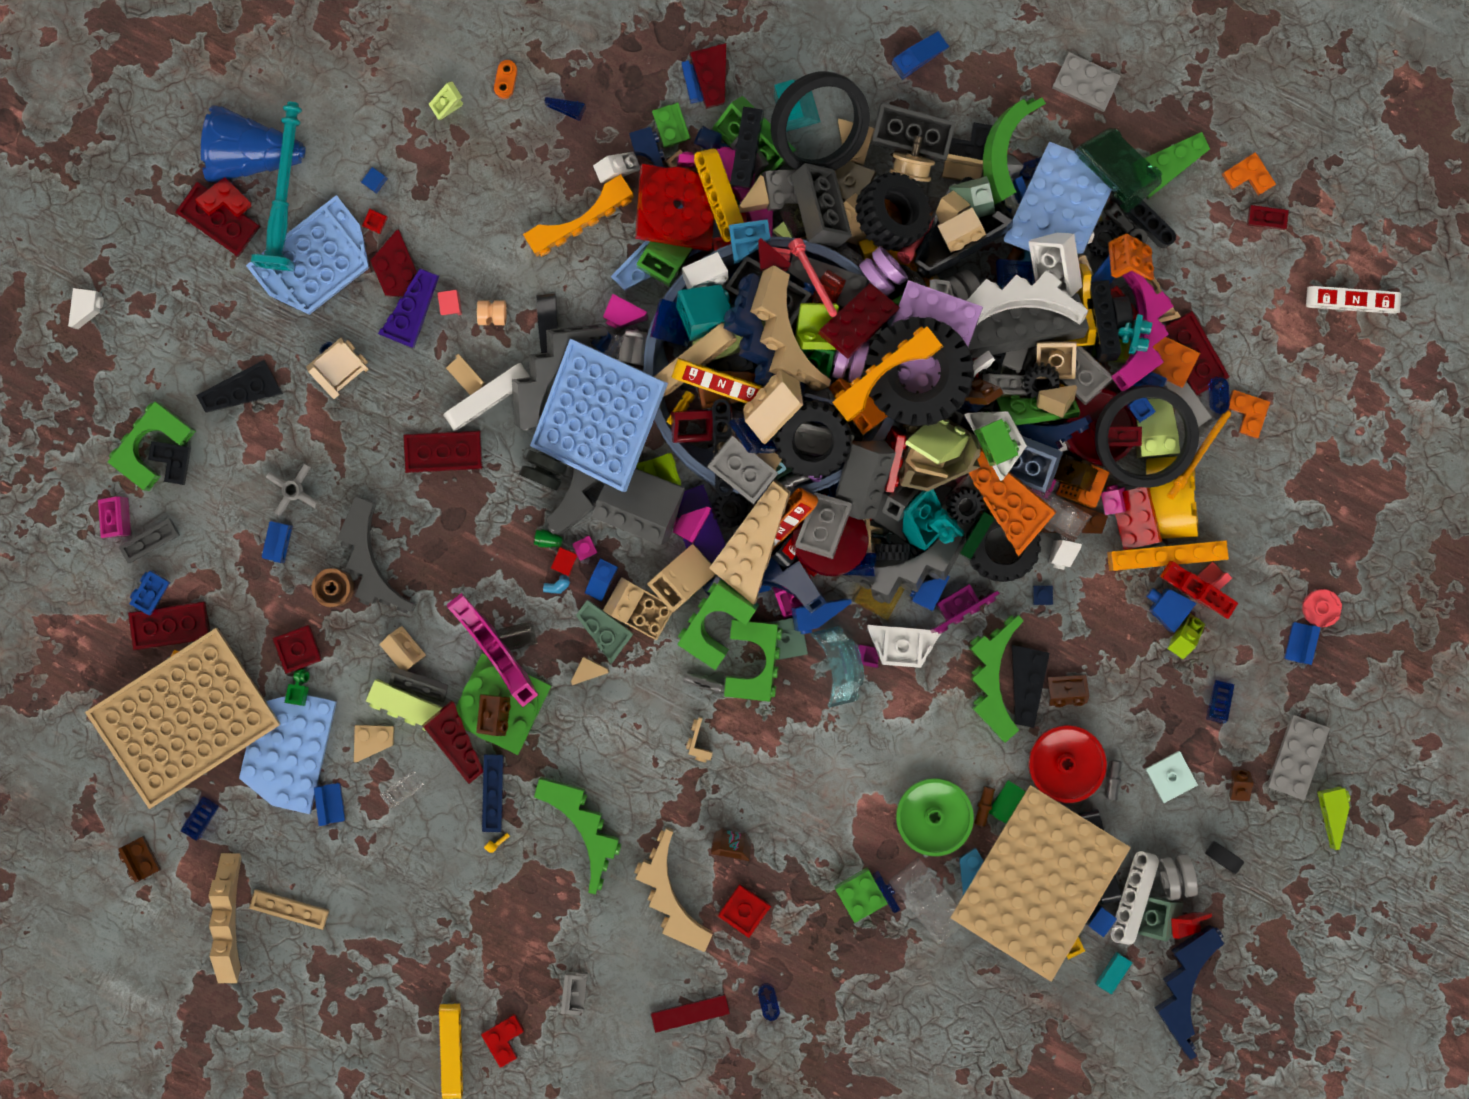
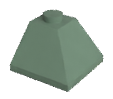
M987 176L949 186L950 192L955 191L971 204L969 209L973 207L978 218L995 214L994 201Z
M1149 896L1138 934L1168 941L1172 935L1171 919L1182 915L1183 902Z

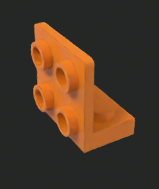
M1128 233L1108 242L1111 276L1118 278L1130 271H1134L1150 281L1154 279L1152 249L1149 245Z

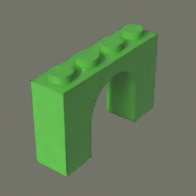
M158 402L150 403L146 407L144 416L135 421L133 430L122 438V444L118 449L116 448L110 453V459L108 460L111 466L144 491H150L161 476L141 460L139 444L142 438L149 432L162 431L177 444L185 446L196 432Z
M722 579L718 584L715 582L708 590L710 596L708 599H702L698 605L700 611L698 614H692L688 620L690 626L688 629L683 628L678 636L680 641L677 644L714 670L717 669L729 649L709 636L704 623L706 615L714 611H723L746 625L759 606L758 603L754 605Z
M732 619L730 639L751 641L758 644L765 653L766 665L763 672L754 678L727 676L725 697L770 702L772 697L776 696L777 686L773 685L774 678L778 677L779 669L775 666L776 659L780 658V648L777 647L778 640L782 639V628H779L780 624L749 620L745 625L737 619Z

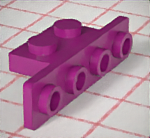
M970 584L939 601L936 605L945 621L930 629L931 633L938 632V634H941L949 629V624H958L965 619L964 615L968 613L972 615L980 610L979 606L986 603V605H989L996 601V596L1000 594L999 591H993L979 600Z

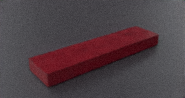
M723 994L652 1012L651 1018L655 1033L728 1015L730 1011L726 995Z

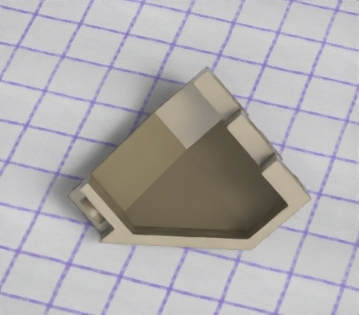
M947 418L949 424L954 427H961L970 436L960 457L945 462L942 469L949 474L948 477L943 478L915 471L905 461L911 447L906 445V448L902 451L903 464L898 470L900 485L930 491L980 468L977 459L981 453V445L976 435ZM903 424V429L906 430L905 438L908 440L922 426Z

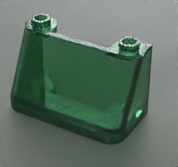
M1108 128L1075 149V153L1078 156L1081 155L1079 159L1114 192L1116 199L1119 198L1123 202L1120 207L1126 213L1147 197L1162 182L1161 171L1156 166L1153 167L1122 137L1120 131L1116 128Z

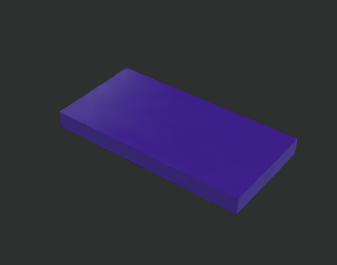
M702 484L684 491L677 517L680 518L683 514L705 507L711 508V512L694 543L684 538L683 541L686 549L694 544L709 562L713 563L726 544L717 520L713 518V509L705 487Z

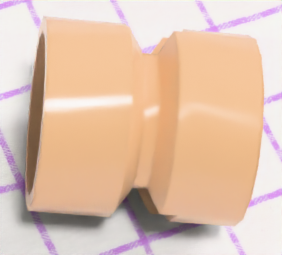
M478 300V325H490V323L506 325L507 310L505 300H494L493 303H490L489 300Z

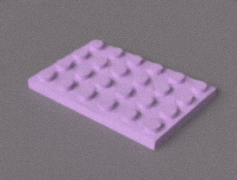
M908 280L899 304L900 308L896 312L893 323L901 319L907 320L909 317L934 318L951 326L969 347L983 307ZM934 355L929 359H917L900 364L899 380L902 385H906L904 387L906 390L912 393H916V391L924 393L931 390V386L934 387L938 383L940 378L938 372H941L939 361L933 359Z

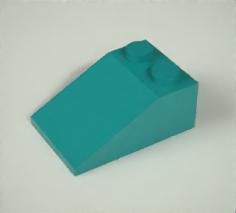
M934 489L930 491L923 490L904 509L903 532L908 542L923 550H926L939 537V534L929 526V521L934 519V512L943 509Z

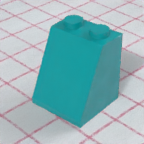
M789 80L774 85L775 103H777L782 93L796 80ZM812 91L804 95L793 107L787 121L786 132L821 122Z
M721 284L685 289L677 292L676 308L690 341L704 337L716 326L725 322V313L732 308L729 304V294L727 290H723Z

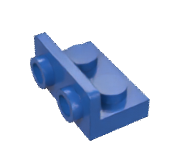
M153 570L143 574L140 579L141 585L132 592L130 596L132 600L129 603L149 616L152 615L171 583Z

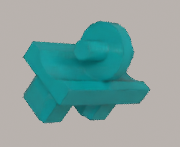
M1137 314L1133 329L1131 328V323H1126L1125 327L1119 329L1118 334L1123 337V342L1128 343L1129 338H1131L1128 354L1134 355L1136 351H1147L1149 339L1140 338L1139 336L1140 333L1150 335L1152 322L1142 320L1143 315Z
M945 509L934 512V519L929 521V526L939 534V540L942 543L947 544L953 542L954 537L964 536V531L958 526L957 521L954 518H949Z

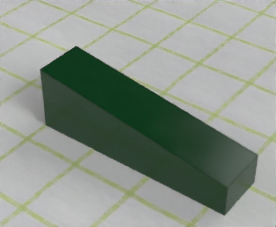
M983 512L958 554L971 560L995 518Z

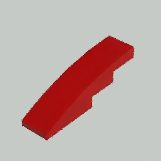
M1173 561L1168 562L1160 575L1162 579L1226 619L1230 618L1238 605V602L1222 591L1203 581L1192 572H1188Z

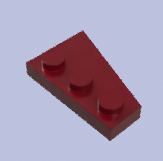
M726 43L690 52V59L705 109L723 105L725 103Z

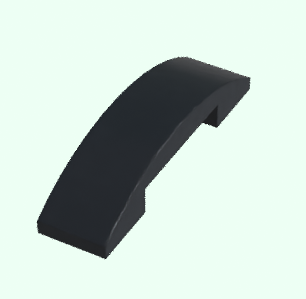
M556 294L536 295L541 353H547L546 330L558 329Z

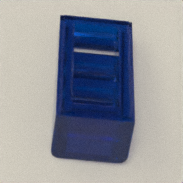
M545 97L544 100L546 107L578 121H581L586 110V105L583 102Z
M866 553L863 560L859 563L861 566L857 565L853 570L843 575L875 576L876 553Z
M1215 680L1208 706L1207 720L1223 724L1228 721L1235 684ZM1218 688L1226 689L1228 693L1220 692ZM1217 696L1225 697L1226 701L1217 699ZM1215 704L1224 705V708L1216 707ZM1214 711H1215V712H1219V713H1223V714H1222V715L1214 714Z
M203 796L180 831L196 841L199 840L220 806ZM203 804L212 809L211 812L202 808ZM198 812L203 813L207 816V818H203L198 814ZM194 819H197L198 821L202 822L203 824H202V825H199V824H197L196 822H194L193 820H194ZM190 825H191L192 827L196 828L198 831L196 832V831L192 830L191 828H189Z

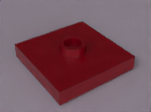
M310 625L273 638L285 674L323 661Z

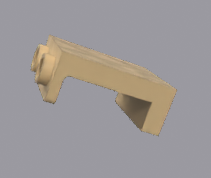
M342 337L306 366L311 376L333 399L339 396L338 391L363 370L365 372L369 370L366 365L368 361L362 354L357 355L353 351L356 349L349 340L345 342Z

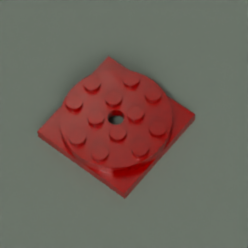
M642 164L640 166L635 239L710 251L712 249L714 215L699 174L682 167L664 168ZM673 202H681L683 208H676Z

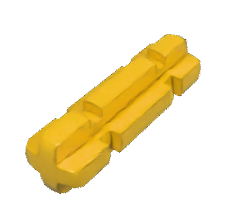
M686 391L682 396L683 399H680L673 411H686L695 395L690 391ZM670 415V416L668 417V419H667V423L670 424V425H671V415Z

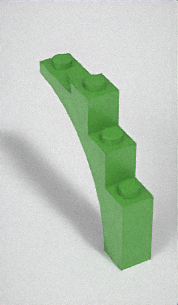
M1019 615L1009 616L1003 622L1005 625L1000 630L996 628L989 635L990 639L984 635L981 637L979 635L970 642L971 646L969 647L974 655L984 664L982 667L979 665L971 672L973 674L970 677L971 680L985 694L984 697L980 695L973 702L974 706L972 709L1004 743L1019 731L1003 704L999 684L1001 658L1006 644L1014 631L1023 622Z
M540 777L534 798L547 802L562 811L581 833L590 859L591 879L588 893L596 895L597 890H601L603 886L602 871L606 872L609 860H606V857L614 859L615 854L619 855L622 844L618 843L619 838L597 832L602 830L604 819H601L602 813L580 808L586 802L587 794H584L585 789Z

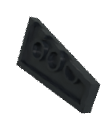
M262 360L196 396L204 411L208 413L282 395L283 392L266 360Z
M1011 645L1014 724L1034 728L1050 653Z

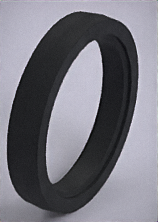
M819 71L797 79L782 93L773 110L771 138L776 151L789 166L796 170L805 163L833 170L841 168L857 154L866 139L870 123L867 100L855 83L838 73ZM831 86L844 90L850 97L854 109L853 126L846 141L835 152L820 159H804L795 155L789 147L786 136L787 121L795 104L804 95L820 87Z
M1155 385L1131 387L1114 396L1101 411L1095 427L1096 451L1106 470L1117 480L1142 488L1161 486L1180 476L1192 462L1199 442L1197 419L1187 402L1177 393ZM1141 398L1162 399L1170 403L1182 418L1185 438L1181 452L1175 461L1162 471L1148 475L1130 473L1122 469L1111 455L1108 444L1110 425L1116 414L1128 403Z

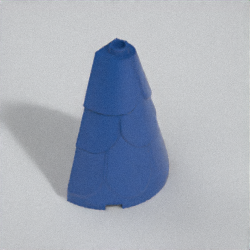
M213 105L209 108L211 114H206L201 136V161L206 166V168H202L207 182L216 183L224 177L228 180L267 170L271 172L279 169L283 139L282 132L272 127L268 128L222 106ZM296 139L294 141L291 166L300 164L306 152L303 143Z

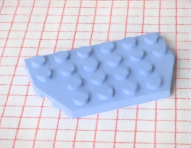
M1049 141L1015 213L1013 226L1004 237V242L1030 251L1028 241L1057 232L1071 233L1075 235L1077 254L1084 253L1114 185L1085 155Z
M337 195L287 233L283 254L284 257L289 258L295 264L294 271L259 268L252 262L246 265L269 296L309 315L370 268L361 225Z
M307 695L305 706L284 703L285 697L268 700L266 702L281 725L246 747L239 779L272 806L311 814L315 799L314 787L318 786L337 701Z

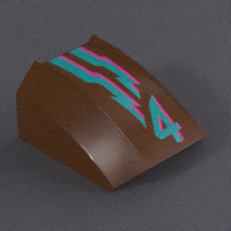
M722 828L714 833L711 854L749 861L752 841L746 832L738 833Z

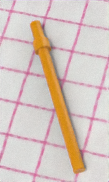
M1225 410L1197 450L1188 468L1173 482L1174 486L1167 494L1168 498L1174 499L1180 489L1185 487L1187 479L1231 416L1230 411Z

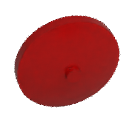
M1061 725L1045 731L1033 744L1028 760L1029 773L1038 790L1055 801L1062 803L1079 802L1090 797L1102 784L1107 767L1104 749L1097 738L1087 730L1072 725Z

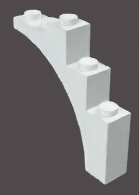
M1047 270L1032 286L1026 279L1019 277L1017 274L1003 290L996 283L986 279L966 300L983 307L978 323L995 313L1007 309L1028 307L1054 311L1080 325L1085 320L1088 312L1082 303L1076 302L1066 291L1059 289L1062 282L1056 275L1049 273Z

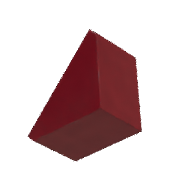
M762 238L758 240L760 271H764L772 266H776L781 270L790 268L791 263Z

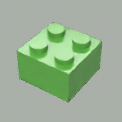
M999 419L974 430L990 467L1018 456V445L1014 439L1011 440L1009 435L1011 430L1006 421L1003 422L1002 419Z
M868 867L834 886L854 923L888 904Z

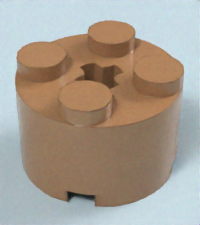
M332 568L321 571L313 579L311 586L314 598L326 607L345 605L351 600L355 589L350 574L344 570ZM333 584L337 587L334 591L330 590V586H333Z

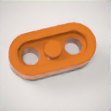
M511 60L502 61L497 69L494 91L501 99L510 98L514 92L518 70L515 63ZM508 66L511 69L509 72H505L504 68ZM502 85L507 86L506 90L504 91L500 90V87Z

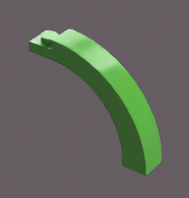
M1042 97L1036 101L1032 98L1027 102L1025 99H1022L1000 115L989 132L983 154L984 177L987 176L990 183L994 205L1016 193L1008 171V144L1018 123L1026 115L1046 104Z

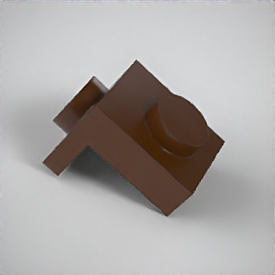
M1231 770L1230 800L1250 801L1254 784L1251 773L1245 770Z

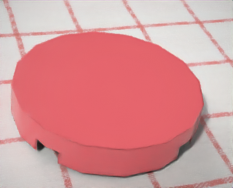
M1317 589L1305 597L1303 614L1310 624L1317 627H1328L1335 624L1341 616L1342 603L1334 592L1326 589Z

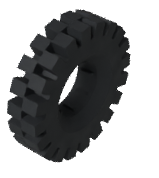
M918 316L894 322V325L889 328L886 327L880 332V336L877 340L874 339L871 344V350L865 360L866 370L874 364L878 366L882 363L881 359L887 353L891 352L893 354L897 351V346L902 341L912 339L914 337L913 333L917 329L928 326L944 346L934 354L935 357L933 358L939 361L941 372H938L940 378L934 387L931 386V390L924 393H919V391L912 393L904 388L906 385H902L899 380L898 372H901L899 364L887 371L876 382L869 394L870 397H872L874 404L888 417L903 424L929 426L946 420L956 410L958 411L972 389L974 363L968 346L951 326L934 318H920Z

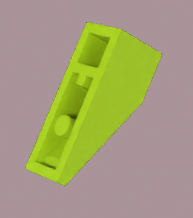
M1335 787L1318 791L1317 794L1330 848L1339 850L1350 808V795L1345 788Z

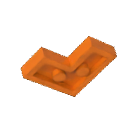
M1256 152L1222 173V176L1232 190L1248 180L1258 196L1276 185Z
M1232 390L1226 409L1244 414L1238 433L1257 439L1259 438L1270 402Z

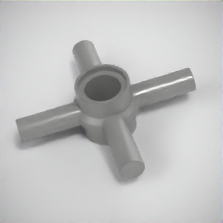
M304 464L294 480L285 481L272 472L267 474L266 478L282 488L284 496L274 511L275 514L281 516L290 500L301 499L313 508L317 507L319 502L305 494L301 484L309 472L310 466ZM291 485L296 486V493L294 495H290L288 491Z

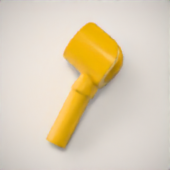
M506 833L496 843L489 840L484 849L489 853L494 852L502 842L510 837L509 834Z

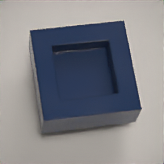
M1032 586L1033 605H1053V586Z

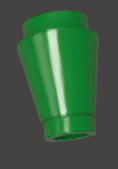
M544 529L536 530L533 545H538V547H561L562 536L552 534Z

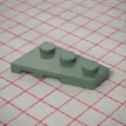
M587 600L576 614L587 632L597 643L599 649L607 657L609 663L612 664L634 633L590 600Z

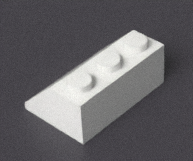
M1057 232L1028 241L1035 282L1047 270L1059 278L1062 282L1059 289L1066 291L1070 297L1083 287L1074 234Z

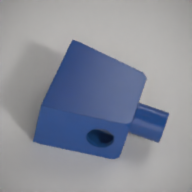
M1152 588L1146 595L1148 599L1154 602L1149 609L1150 612L1169 632L1173 633L1196 605L1194 601L1171 589H1164L1160 593Z

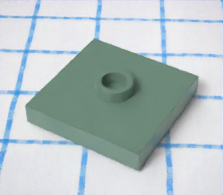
M793 618L769 622L780 624L779 628H782V639L778 640L777 646L780 648V658L776 660L808 654L805 636L800 631L794 630Z

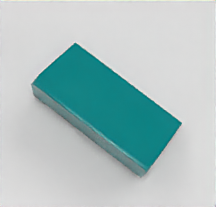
M1116 952L1095 984L1112 995L1133 962Z

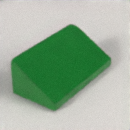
M1007 780L992 804L993 807L989 814L1006 824L1026 791Z

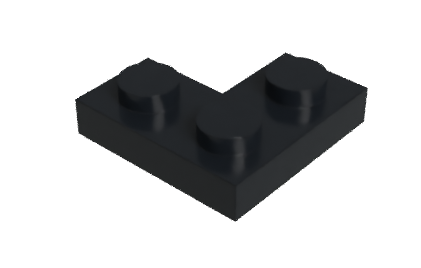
M973 122L970 141L952 138L949 154L983 160L984 147L992 125Z
M151 441L148 460L167 463L164 482L185 485L191 448Z

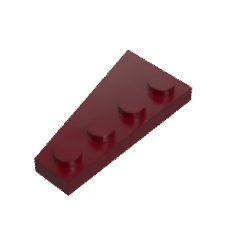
M451 701L427 720L422 727L464 780L470 784L483 773V769L471 745L470 738L465 731L463 722L458 715L456 706Z

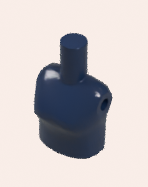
M701 126L694 141V144L702 147L704 150L730 147L721 142L722 134L705 126Z

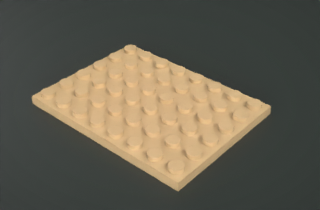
M218 628L213 629L85 712L149 809L281 725Z
M1029 785L950 918L1052 982L1131 847Z

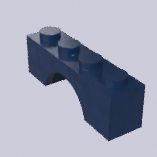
M650 126L629 133L635 155L649 159L654 166L663 167L662 161L665 158L662 149L658 150L656 144L659 142L657 132H653Z

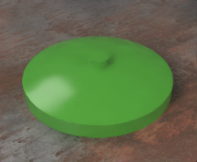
M939 778L924 779L910 786L900 798L896 810V824L903 840L913 850L927 856H943L956 851L968 839L974 822L973 808L967 795L954 783Z

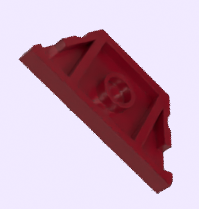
M398 229L370 260L386 297H403L417 274L413 260Z

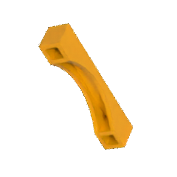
M620 174L604 184L596 203L581 217L560 225L539 224L524 233L523 236L536 257L539 255L543 257L555 245L557 247L563 245L570 236L573 235L575 237L581 234L586 226H594L599 222V218L604 215L608 217L616 211L617 207L621 205L624 207L631 203V199L634 198L633 193Z
M928 326L917 329L913 333L914 337L912 339L902 341L897 346V351L893 354L891 352L887 353L881 359L882 363L878 366L875 364L866 370L867 375L862 379L860 377L856 378L850 383L851 387L847 391L841 390L834 396L835 400L832 403L846 421L850 422L865 410L872 388L887 371L907 361L929 359L944 347Z
M1227 540L1107 552L1109 571L1167 566L1169 561H1173L1176 564L1229 560Z

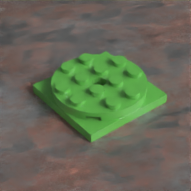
M482 653L462 692L456 710L465 730L483 740L519 755L552 685L527 674L538 696L522 707L511 695L508 687L485 653ZM480 694L510 697L511 708L508 715L506 736L476 733Z

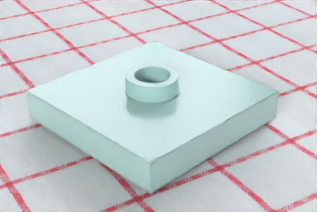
M1180 751L1145 768L1163 803L1198 786Z

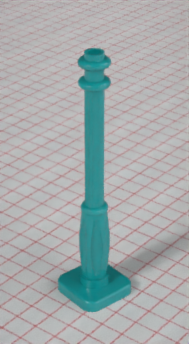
M289 101L287 105L283 106L286 117L281 119V122L284 124L276 195L275 200L272 201L267 226L266 251H264V255H251V262L256 267L282 271H294L295 264L289 258L284 257L283 249L288 228L289 203L287 202L295 133L296 126L300 125L297 116L302 112L299 103Z

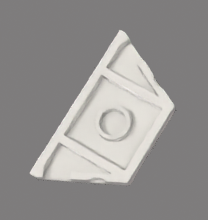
M1008 411L964 414L973 432L999 419L1008 423L1011 430L1009 432L1011 440L1014 439L1019 450L1017 451L1018 456L993 466L997 476L1002 481L1027 447Z
M867 625L882 665L921 668L938 637L941 635L938 632L931 633L930 630Z

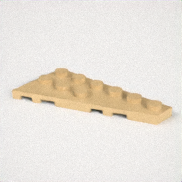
M776 479L770 484L709 567L710 570L753 605L757 602L758 592L763 583L762 579L772 554L776 534L779 531L781 518L791 493Z

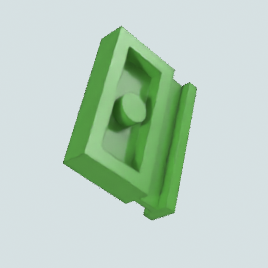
M678 102L652 111L664 149L690 140Z

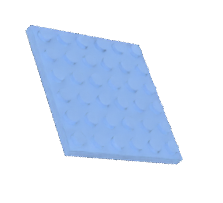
M570 339L530 446L609 486L626 492L668 383L579 341Z

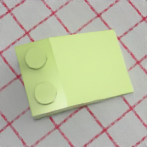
M1147 399L1156 412L1141 423L1136 419L1137 426L1142 427V446H1136L1137 458L1179 454V434L1173 406L1162 399Z
M946 419L937 422V424L923 425L905 444L936 464H940L960 457L970 436L961 427H954L949 424V420Z

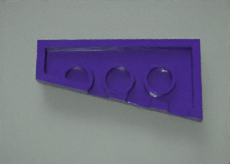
M419 269L408 286L406 293L400 298L395 310L389 315L386 320L387 322L378 334L415 348L439 275Z

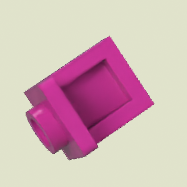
M1118 484L1107 486V490L1101 493L1105 515L1125 512L1122 494L1125 491V487L1118 488Z

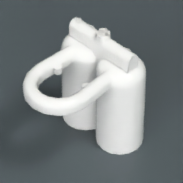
M626 329L625 334L622 335L618 360L624 363L644 366L647 333L640 332L638 329Z

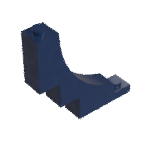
M1211 925L1206 926L1201 932L1194 934L1171 950L1181 964L1180 968L1163 978L1173 995L1154 1007L1190 1060L1197 1056L1193 1051L1196 1047L1188 1039L1195 1034L1191 1019V997L1194 984L1205 962L1217 949L1224 945L1221 939L1223 938L1222 933L1217 927L1213 928Z

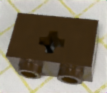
M1066 455V458L1061 457L1054 480L1061 484L1090 492L1098 470L1092 467L1091 462L1086 460L1078 462L1076 458Z

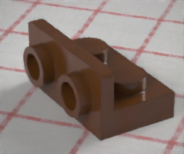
M1086 675L1048 677L1049 706L1057 708L1064 707L1065 705L1082 706L1088 702L1089 689Z
M480 694L476 733L506 736L508 715L511 708L510 697Z
M145 836L118 848L120 852L119 858L126 864L128 876L135 883L161 870Z

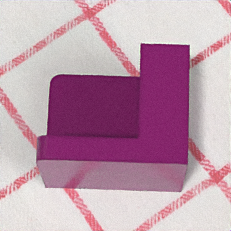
M858 644L854 663L878 668L879 656L876 648Z

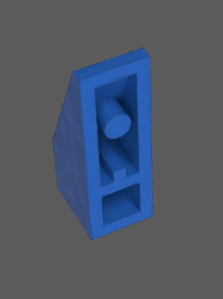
M938 31L896 56L892 61V66L900 78L904 80L948 49L949 45Z
M845 598L828 601L812 613L805 606L792 607L794 630L800 631L801 634L812 633V629L819 628L852 603L851 599Z

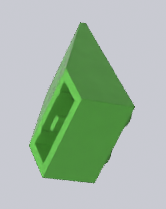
M650 241L636 266L641 271L671 287L693 248Z

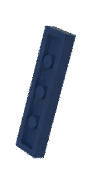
M484 754L482 832H502L504 755Z

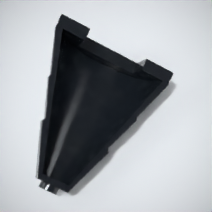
M999 211L993 217L990 215L980 217L979 220L986 235L977 241L965 245L961 250L951 253L938 228L940 223L936 214L931 228L926 233L914 260L917 269L916 273L921 278L926 277L929 279L953 267L960 260L1003 236L1012 228L1013 220Z

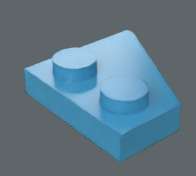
M768 219L729 225L734 263H738L759 249L758 240L760 238L766 243L771 241Z
M976 848L959 857L962 895H964L984 862Z

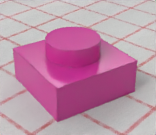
M590 536L572 544L580 561L598 553Z

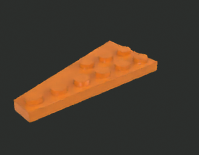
M980 447L981 453L977 459L980 468L968 474L1019 556L1057 511L1010 471L1000 481L993 466L990 467Z

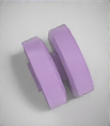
M879 246L872 253L874 261L866 258L859 264V267L867 279L888 297L895 291L893 282L901 285L908 279V276L895 258Z
M870 342L864 343L849 359L837 350L833 362L832 377L837 379L843 378L846 369H850L848 374L849 382L854 381L858 377L861 378Z

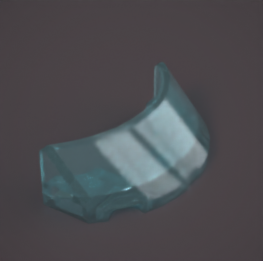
M839 626L810 633L811 637L824 650L831 667L832 693L827 704L828 708L857 701L859 688L863 685L864 669L860 652L853 639H849Z

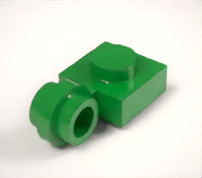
M299 669L294 672L293 678L296 682L295 685L288 684L284 703L305 706L309 687L302 685L307 683L310 677L309 672L305 669Z

